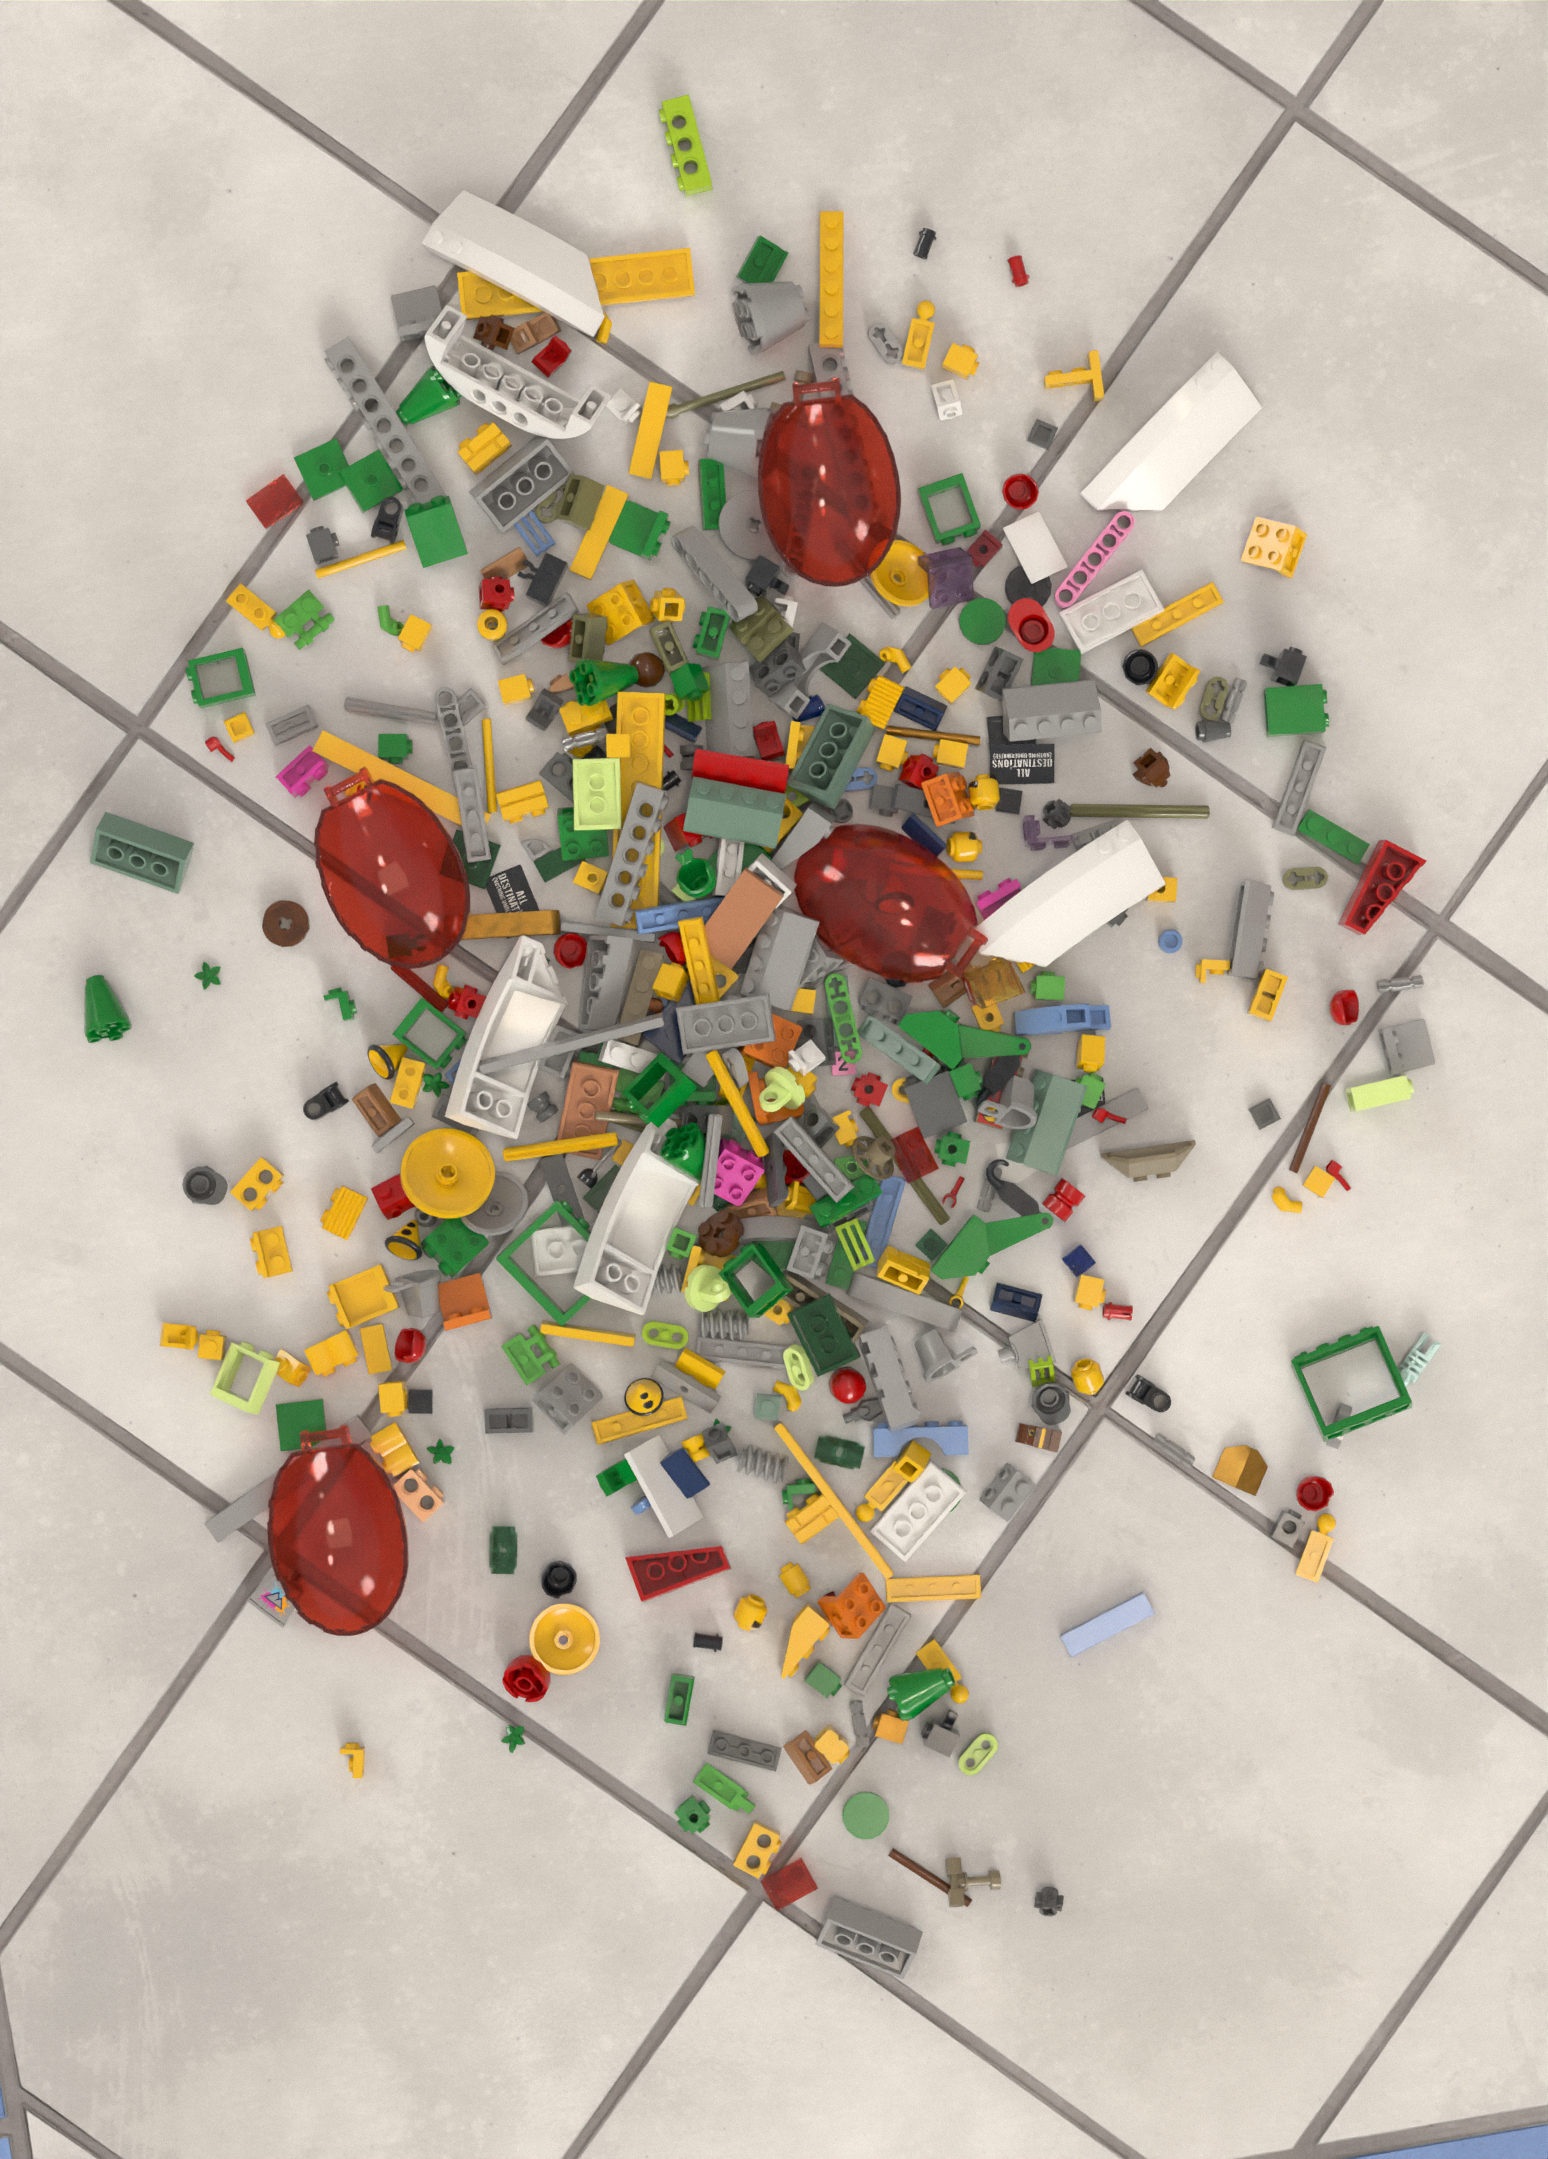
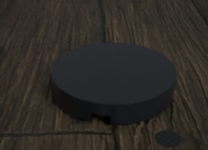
M1022 565L1010 572L1005 583L1007 600L1012 605L1017 600L1029 598L1043 606L1051 595L1052 584L1050 577L1048 576L1031 584Z

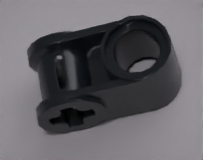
M387 497L382 501L372 527L371 538L379 537L389 540L391 544L395 543L404 510L402 503L397 498ZM391 502H395L398 505V510L394 514L386 512V507Z
M338 1082L329 1085L304 1104L303 1112L308 1119L320 1120L349 1102L348 1098L345 1099L339 1090ZM332 1092H333V1094L335 1095V1097H336V1099H337V1102L335 1101V1099H334L333 1096L331 1095ZM313 1103H317L321 1107V1111L317 1116H311L308 1113V1107Z
M1138 1374L1135 1376L1136 1381L1130 1391L1125 1393L1142 1405L1145 1404L1157 1412H1165L1171 1406V1398L1166 1392ZM1143 1384L1142 1389L1140 1390L1139 1394H1137L1138 1390L1140 1389L1141 1385ZM1164 1395L1166 1397L1167 1404L1164 1408H1157L1154 1405L1156 1396Z

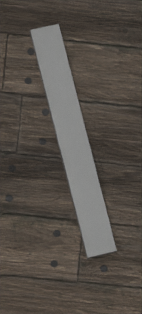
M663 1012L482 1060L479 1067L481 1074L498 1071L664 1026L665 1019Z
M357 1415L208 1519L204 1525L215 1540L220 1542L372 1436L371 1431L360 1416Z

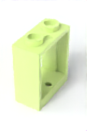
M1406 1075L1345 1089L1350 1112L1411 1099V1093H1414L1411 1079L1407 1080Z
M242 1341L241 1344L231 1342L210 1395L247 1413L259 1415L280 1362L272 1359L274 1355L264 1350H260V1352L255 1351V1346ZM245 1354L264 1363L249 1400L230 1391Z

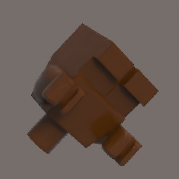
M1150 748L1143 754V757H1139L1133 763L1138 769L1133 773V776L1137 781L1148 786L1154 785L1156 788L1158 786L1165 787L1168 783L1166 779L1171 776L1168 760L1160 751L1156 753Z

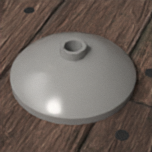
M495 1171L493 1188L486 1202L473 1213L460 1218L470 1230L478 1234L493 1236L506 1233L515 1228L526 1215L528 1209L526 1189L514 1176ZM493 1210H499L496 1213H491Z

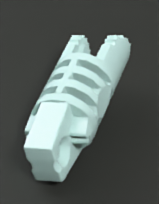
M1425 1332L1398 1368L1405 1387H1407L1410 1381L1414 1383L1441 1346V1343L1435 1341L1425 1355L1422 1354L1420 1351L1429 1339V1335Z

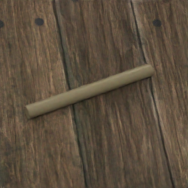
M595 1111L594 1119L599 1121L647 1125L638 1115ZM669 1118L676 1122L678 1128L682 1127L681 1119Z

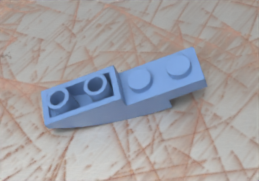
M1074 1004L1014 1012L1016 1036L1111 1029L1109 1005L1089 1006V1004Z

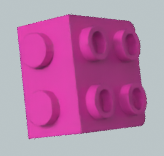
M310 745L276 776L295 798L298 795L303 797L311 789L309 785L314 780L320 781L328 773L326 769L329 765L320 755L312 752L313 748Z
M1008 878L998 884L1000 889L993 893L987 890L978 896L979 901L975 905L984 921L1022 891L1017 878L1013 881Z
M721 1139L714 1194L736 1206H741L765 1171L762 1157H758L753 1150L747 1151L743 1149L735 1140Z

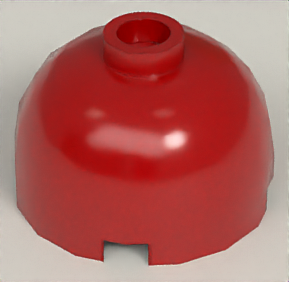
M520 1655L508 1664L502 1682L506 1691L513 1697L518 1698L520 1696L526 1698L525 1702H537L545 1696L550 1686L551 1674L533 1655Z

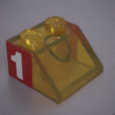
M1001 957L990 960L989 964L983 967H971L967 969V973L961 975L969 1001L981 1009L1026 993L1011 962Z

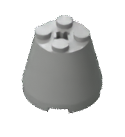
M791 281L743 283L732 288L733 294H736V300L732 303L735 321L741 337L744 336L749 342L748 350L752 354L766 351L803 328L805 323L810 321L807 308H804L802 302L804 298L802 287L800 285L795 286Z
M771 408L713 412L711 416V431L707 430L705 434V444L709 445L707 457L754 478L764 479V476H769L777 452V448H775V432H779L778 411Z

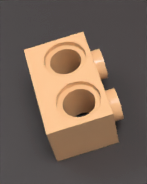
M411 1468L391 1487V1490L424 1522L445 1502L442 1499L445 1495L437 1486L431 1487L426 1482L428 1477L422 1470ZM413 1478L417 1481L418 1487L415 1491H409L406 1488L405 1482L407 1479ZM428 1495L433 1498L434 1505L432 1508H425L422 1505L421 1500L423 1496Z

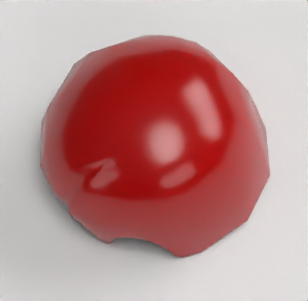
M1014 474L1004 482L1002 493L1004 501L1015 509H1028L1037 501L1039 490L1037 483L1029 475Z
M570 618L541 639V642L555 649L568 646L572 638L570 635L572 633V619Z
M672 931L658 938V940H661L659 946L665 947L666 954L673 963L683 965L687 962L681 933Z
M566 933L555 942L553 949L554 957L561 966L568 969L582 966L586 958L587 943L577 933Z
M1355 990L1338 991L1330 1001L1329 1013L1333 1021L1339 1025H1351V1023L1358 1020L1359 1001Z
M404 1328L401 1330L397 1337L394 1351L397 1361L414 1363L424 1355L427 1347L426 1337L421 1330L415 1328Z
M852 1367L838 1368L831 1374L828 1382L832 1396L845 1404L859 1401L867 1389L863 1375Z
M1315 1475L1301 1480L1296 1490V1499L1299 1505L1307 1511H1318L1327 1507L1330 1498L1334 1495L1331 1483L1325 1478Z

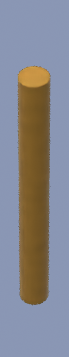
M888 725L886 732L887 735L935 741L943 739L978 746L980 745L981 736Z

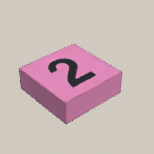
M847 1051L845 1056H849L851 1060H854L855 1052ZM835 1052L836 1065H832V1076L856 1074L855 1063L849 1064L845 1062L841 1057V1053Z

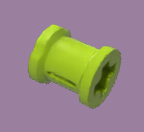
M675 692L666 695L665 715H673L685 708V700L679 699Z

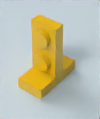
M1098 350L1088 352L1089 370H1086L1085 367L1071 369L1072 372L1062 374V370L1048 372V376H1045L1043 380L1044 388L1050 389L1091 383L1093 402L1102 401L1104 399V390Z

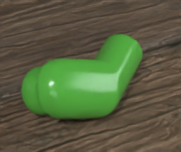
M389 605L378 606L381 629L392 636L400 635L404 625L390 617Z

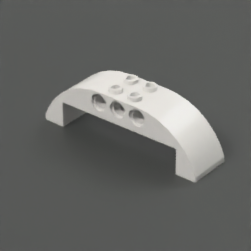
M448 305L444 307L425 334V343L432 362L442 377L457 392L474 404L526 432L554 439H566L584 434L592 428L612 397L610 394L590 385L582 399L579 400L463 336L461 332L467 316Z

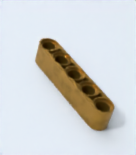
M560 910L445 917L446 940L561 934Z

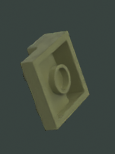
M763 595L760 598H754L758 606L757 612L738 622L732 621L733 624L729 627L739 641L747 647L760 663L794 631L776 607Z

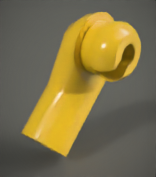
M604 312L605 317L598 328L596 341L607 344L612 322Z
M887 646L879 652V657L882 661L896 663L901 673L912 668L903 650Z
M438 964L433 987L442 998L448 999L450 993L454 990L446 979L449 967Z
M1275 1187L1273 1189L1272 1201L1280 1211L1302 1212V1202L1289 1200L1283 1187Z
M776 1380L773 1391L785 1396L787 1401L786 1407L789 1411H797L802 1401L797 1389L794 1386Z

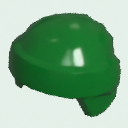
M691 849L685 850L684 854L681 853L675 856L676 860L682 864L677 873L676 881L686 895L699 898L709 894L714 889L717 883V871L709 861L702 858H693Z

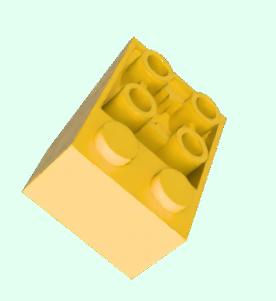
M808 1602L792 1621L781 1670V1677L783 1679L787 1675L792 1677L800 1667L798 1662L801 1658L807 1659L814 1651L815 1646L813 1644L817 1639L822 1641L830 1632L828 1627L830 1621Z

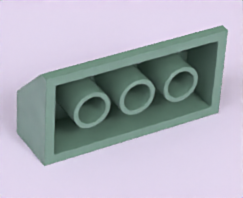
M827 704L787 784L814 803L835 809L875 732L870 718Z
M693 777L683 831L776 849L786 794Z
M105 812L96 828L90 863L178 894L191 861L194 843Z
M1036 1069L1032 1083L1035 1087L1034 1111L1037 1114V1121L1031 1128L1015 1130L1006 1159L1058 1176L1088 1086Z

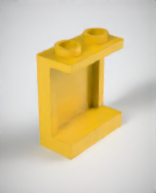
M383 1264L328 1286L330 1291H327L330 1303L337 1306L339 1312L336 1313V1317L340 1326H345L346 1329H349L400 1307L395 1293L387 1292L383 1289L384 1286L391 1284Z

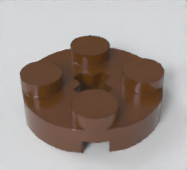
M280 900L266 909L262 929L266 938L273 944L280 947H293L301 943L309 932V916L301 905L292 901ZM284 917L286 920H292L289 930L280 928L282 924L281 919Z
M720 1210L698 1227L700 1246L711 1256L722 1258L730 1255L740 1244L738 1242L740 1234L742 1236L744 1234L742 1221L727 1210ZM722 1231H724V1232L722 1233L723 1236H722L721 1238H719V1237H718L719 1234H720Z

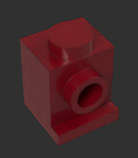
M985 529L966 551L968 555L967 560L976 568L981 566L984 569L1000 551L1003 544ZM985 546L988 550L987 553L981 554L979 547Z

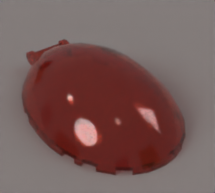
M839 377L833 378V381L798 385V382L792 383L794 402L783 403L772 417L760 449L758 496L762 519L776 552L798 576L811 583L825 587H842L854 584L869 576L880 566L890 551L897 533L901 509V489L895 456L886 432L867 405L852 394L841 396ZM835 391V397L800 401V394Z
M364 766L359 769V773L332 787L327 786L324 788L325 795L331 806L321 810L314 837L316 850L315 864L322 882L320 884L339 924L348 936H351L360 945L361 949L365 952L367 951L379 961L391 966L408 969L423 968L444 959L462 939L470 914V888L467 873L454 841L433 811L413 793L395 783L383 779L374 782L370 772ZM365 781L367 787L338 801L336 795Z
M866 824L838 826L834 828L827 839L822 837L818 844L802 854L797 861L794 874V882L797 885L794 888V892L803 915L819 921L816 934L828 948L846 961L867 972L871 971L881 975L882 978H892L910 983H922L923 981L939 979L945 970L962 978L965 974V968L977 951L988 942V938L975 929L978 925L975 908L967 890L955 873L930 850L896 831ZM968 937H971L974 941L957 965H955L951 961Z
M341 1425L339 1429L308 1433L307 1430L301 1431L302 1451L291 1453L282 1467L279 1468L268 1503L269 1521L267 1522V1532L272 1567L277 1582H280L285 1592V1598L292 1603L298 1611L297 1614L308 1624H312L322 1629L323 1632L336 1636H354L365 1633L382 1623L392 1612L405 1586L409 1554L408 1534L402 1507L395 1488L381 1465L360 1445L351 1443L348 1425ZM341 1438L342 1444L311 1449L310 1442Z

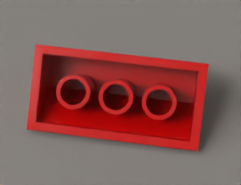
M695 749L691 780H693V777H699L785 794L789 765Z

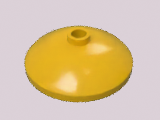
M892 540L880 545L872 554L869 564L870 577L877 591L885 599L899 606L910 607L921 604L931 595L935 585L934 568L926 554L917 546L902 540Z
M557 1604L542 1611L534 1620L529 1633V1646L533 1657L540 1661L547 1671L557 1675H571L585 1669L594 1660L600 1645L599 1629L593 1617L581 1607L572 1604ZM560 1636L567 1638L565 1645L559 1643Z

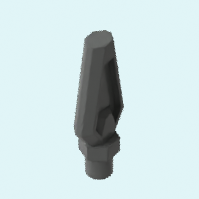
M878 1397L861 1400L857 1408L850 1409L851 1412L842 1416L845 1423L854 1420L857 1422L861 1419L871 1421L882 1414L883 1411Z

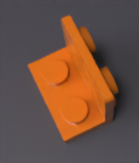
M959 772L946 773L921 783L936 827L975 816L973 812L975 806L971 805L970 797L968 798L966 792L967 782Z
M772 1013L776 1041L738 1046L737 1050L740 1054L768 1067H782L786 1069L789 1061L788 1052L794 1050L802 1027Z
M757 1071L748 1073L755 1116L760 1126L784 1121L790 1116L794 1118L802 1116L805 1111L803 1104L797 1109H789L783 1106L774 1112L764 1111L760 1106L759 1096L767 1088L765 1078L760 1079ZM770 1098V1099H768V1100H766V1101H768V1102H773V1101H775V1099H774V1098Z
M480 1273L438 1284L445 1331L493 1318Z
M858 1573L837 1597L822 1596L817 1602L840 1638L859 1639L886 1609V1606L864 1573Z

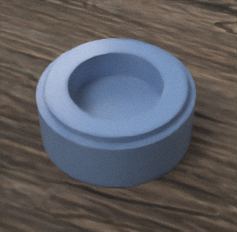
M1166 930L1159 937V947L1166 953H1175L1182 946V937L1175 930Z
M645 1495L635 1502L631 1509L635 1515H639L648 1509L651 1504Z

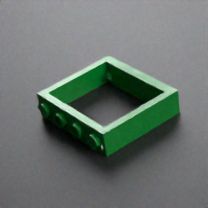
M557 1198L497 1255L496 1260L562 1327L591 1298L584 1294L564 1312L510 1256L556 1211L588 1242L591 1231L588 1229L590 1227L589 1223L581 1216L577 1218L572 1213L574 1208L565 1200L561 1201Z
M1373 1326L1369 1328L1364 1327L1356 1335H1344L1338 1338L1336 1343L1330 1345L1329 1343L1321 1344L1316 1347L1315 1351L1308 1354L1306 1351L1301 1352L1300 1355L1295 1356L1291 1360V1367L1323 1442L1412 1408V1400L1379 1326L1374 1328ZM1375 1340L1399 1397L1326 1426L1301 1369Z

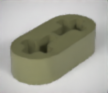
M566 484L561 485L538 505L536 515L540 522L549 524L556 520L555 517L561 499L557 504L554 502L558 498L556 492L558 490L564 491ZM553 504L554 507L551 510L552 517L546 516L542 518L543 513L541 509L543 507L548 509Z
M1222 677L1212 678L1206 686L1200 706V715L1205 720H1216L1222 712L1228 692V683ZM1218 681L1224 690L1219 691L1216 698L1213 697L1214 688H1211V684L1215 685ZM1211 700L1215 701L1214 709L1217 710V713L1208 716V711L1204 710V707H1209Z
M1321 867L1293 868L1284 873L1282 882L1289 890L1317 889L1326 884L1328 875ZM1315 871H1318V874L1322 875L1323 879L1319 881V884H1316L1315 880H1307V876H1313ZM1291 873H1295V877H1303V881H1298L1295 886H1292L1291 882H1287V878L1291 876Z

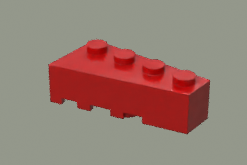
M1379 840L1338 925L1358 935H1365L1427 860L1388 840Z
M723 1546L625 1557L640 1600L643 1603L732 1569Z

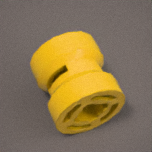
M702 1433L681 1442L693 1462L710 1456L705 1447Z

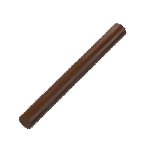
M1326 1083L1321 1085L1289 1171L1294 1173L1299 1171L1331 1085Z
M892 1848L888 1855L890 1858L948 1895V1890L951 1889L948 1883ZM964 1894V1906L968 1907L972 1899Z

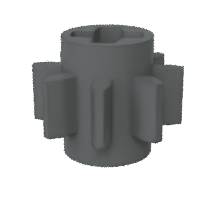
M1058 799L1057 802L1055 800L1049 801L1043 808L1045 817L1042 820L1053 829L1065 827L1070 822L1071 815L1068 812L1072 808L1061 799Z
M1044 1887L1041 1889V1892H1036L1034 1908H1039L1040 1914L1044 1916H1055L1057 1911H1062L1064 1896L1058 1895L1059 1891L1054 1887Z

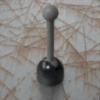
M618 1138V1145L611 1146L593 1169H584L577 1178L586 1186L592 1188L598 1180L596 1171L614 1149L621 1146V1140Z

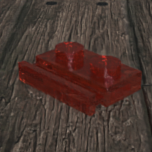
M284 474L246 500L265 529H268L304 503Z
M918 1127L890 1139L896 1150L894 1158L908 1184L939 1169Z
M802 1857L760 1880L776 1911L818 1889Z

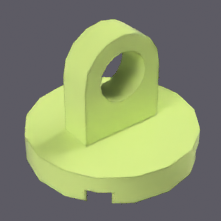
M782 1067L772 1068L765 1074L767 1088L759 1096L760 1106L767 1112L777 1111L783 1106L789 1109H797L805 1102L804 1089L801 1084H796L795 1076L787 1069ZM770 1098H774V1099H775V1101H773V1102H768V1101H766V1100H768V1099H770Z
M705 1264L694 1268L687 1279L689 1281L688 1287H685V1297L691 1308L701 1312H708L716 1308L720 1302L726 1300L731 1295L728 1283L719 1275L720 1269Z

